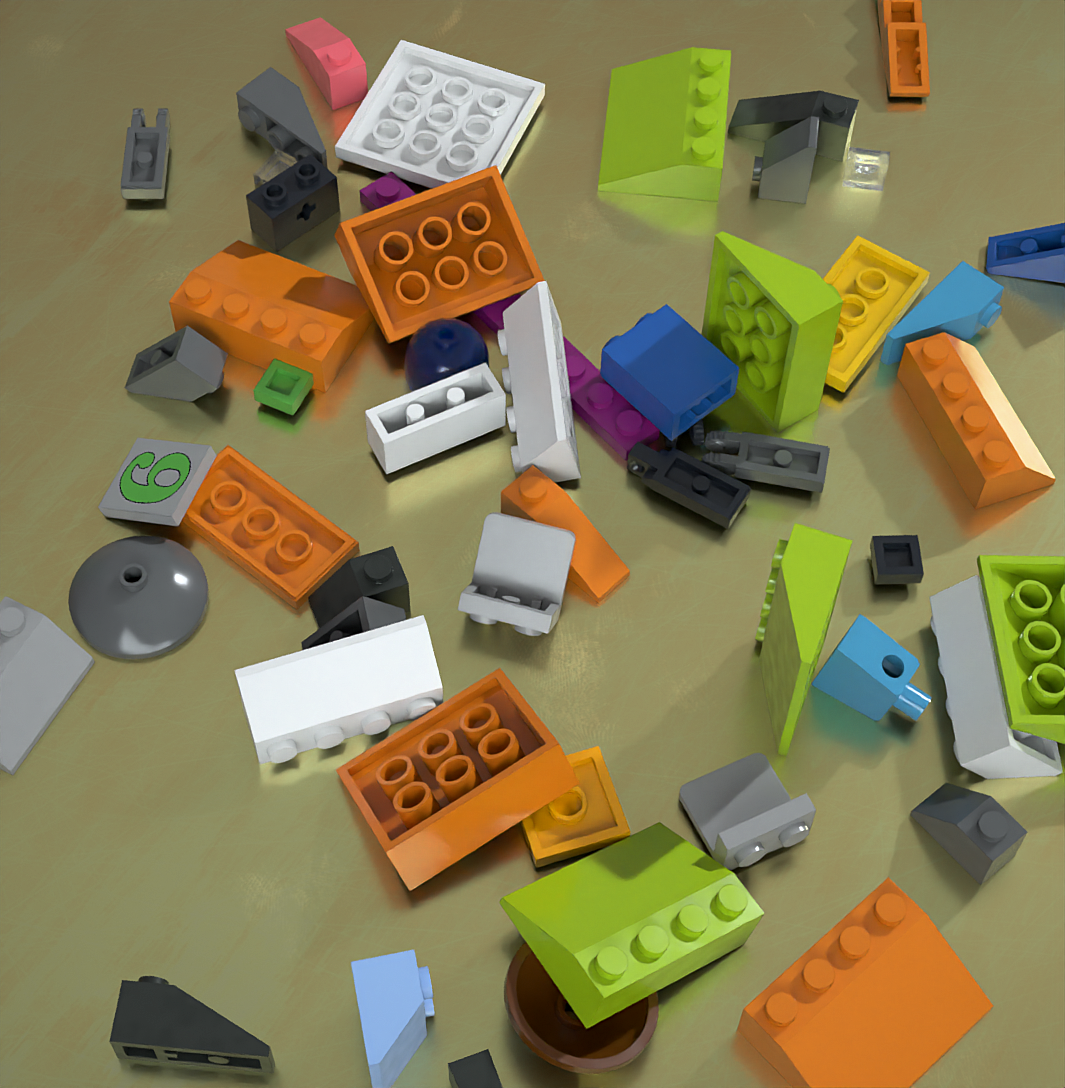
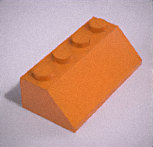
M945 332L905 344L897 377L975 510L1055 483L1054 475L974 346Z

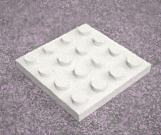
M400 40L335 145L336 158L386 174L392 171L398 178L429 188L441 186L494 165L497 166L501 175L545 96V84Z

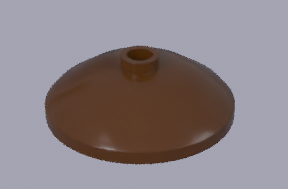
M527 942L520 947L513 957L504 981L506 1011L518 1036L539 1057L552 1065L571 1072L600 1074L629 1064L647 1046L657 1025L659 1004L657 992H654L586 1029L580 1019L575 1020L565 1013V1011L575 1012Z

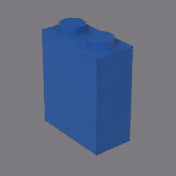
M667 304L653 314H645L633 328L621 336L612 337L602 349L600 376L671 441L735 395L739 367Z

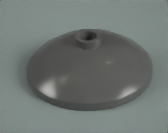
M132 536L103 546L85 560L72 580L68 604L76 630L90 646L116 658L145 659L161 655L176 648L195 632L202 622L208 607L209 588L201 563L184 546L157 536ZM132 578H141L139 581L135 583L127 582Z

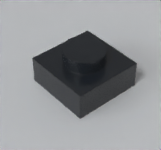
M918 535L872 536L870 551L875 584L921 583L924 571Z

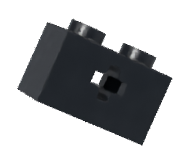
M311 154L246 195L251 229L276 252L340 211L337 177Z

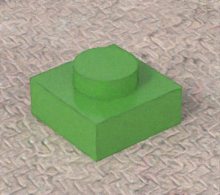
M274 358L253 389L255 401L294 415L314 385L313 373Z

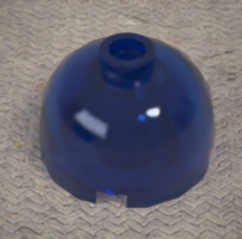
M440 318L427 322L413 334L406 346L404 370L410 389L416 391L485 362L490 369V355L487 345L478 331L461 320Z

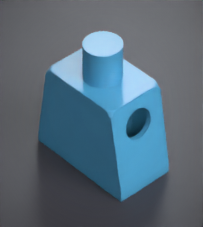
M859 614L811 683L817 689L875 721H880L892 705L916 721L932 698L909 682L920 665L918 659L861 614Z

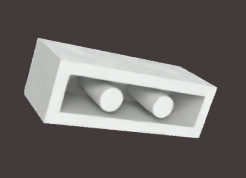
M485 362L366 410L368 443L385 473L389 474L505 426L506 394Z

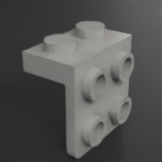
M498 512L490 513L484 521L472 582L461 592L458 610L470 613V618L480 623L495 624L497 621L513 624L515 625L514 629L522 634L539 636L542 632L549 633L559 619L576 542L575 534L570 530Z
M761 753L751 754L682 785L679 792L681 803L713 859L729 870L749 866L769 852L783 846L790 847L799 843L809 835L816 813V808L807 793L791 800L768 759Z

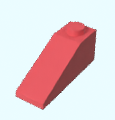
M321 17L285 29L287 38L332 110L364 100L368 94L366 63L349 37Z

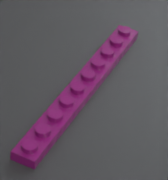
M392 171L359 190L360 202L370 211L416 195ZM521 295L511 296L473 312L498 336V330L504 329L503 311L518 300ZM563 336L572 409L625 461L628 460V455L637 441L649 446L659 439L660 430L600 376V370Z

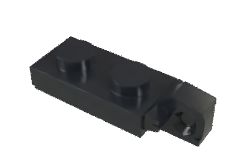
M637 441L628 455L627 469L642 478L641 481L650 489L729 529L749 498L751 488L748 485L674 447L671 451L661 449L660 452H657Z

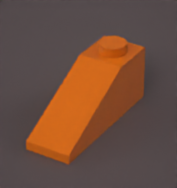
M534 465L501 491L502 514L570 530L575 534L576 542L568 578L597 603L630 576L628 567L570 496Z

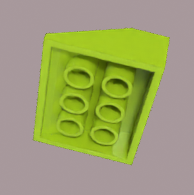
M691 47L612 69L598 191L718 202L723 170L731 50Z
M721 231L715 235L701 335L739 367L736 387L774 430L779 433L819 410L843 300L836 288L831 284H827L814 270Z
M798 523L794 524L789 541L779 539L771 563L773 568L765 590L767 594L760 614L762 618L755 640L763 642L759 662L777 754L786 757L827 636L853 541Z
M979 555L977 565L1009 727L1065 744V556Z
M660 822L502 897L499 902L586 1029L744 945L765 914L732 871Z

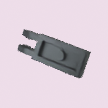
M134 108L131 127L127 128L121 178L123 199H164L170 144L168 108H159L156 116V127H146L144 109Z
M715 430L707 433L705 437V447H707V450H711V452L703 455L701 462L729 476L734 475L736 478L821 493L823 491L830 451L828 446L743 431L742 434Z

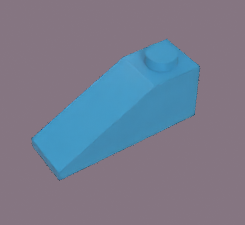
M962 261L886 335L880 361L886 365L901 361L905 344L945 332L965 341L971 339L983 326L990 328L1002 312L999 302L1004 287Z

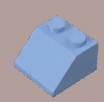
M414 950L351 962L372 1088H391L427 1036L426 1017L435 1016L428 966L417 967Z

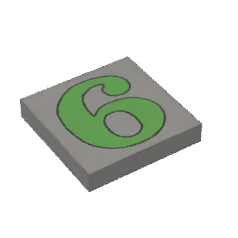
M137 438L98 508L105 517L179 526L217 455L210 445Z

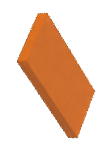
M229 445L217 454L181 520L296 610L340 567L360 551L357 540Z

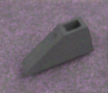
M270 67L236 92L239 109L238 117L246 129L257 132L268 140L275 150L283 151L296 160V162L311 154L328 169L326 149L302 93L296 84Z

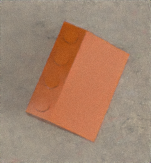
M496 165L341 222L334 234L350 274L389 344L527 291L536 283L545 281Z
M237 240L193 269L169 301L176 332L189 326L229 355L266 370L275 358L313 373L314 385L312 388L324 393L327 392L374 320V316L357 285Z
M498 668L336 769L409 891L433 878L436 874L580 784L559 742L501 668Z
M888 877L743 1009L737 1030L793 1088H911L993 1008V1004L929 916Z

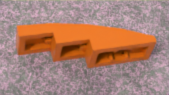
M877 0L881 46L889 97H929L926 22L922 20V1Z

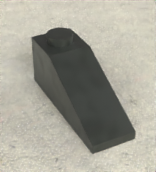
M820 90L741 99L735 108L728 127V133L765 142V140L811 116L819 117L815 155L843 162L852 135L859 100Z
M142 976L138 981L122 980L109 1041L117 1058L274 1073L275 1061L269 1045L177 986L169 985L170 983L167 980L155 976Z

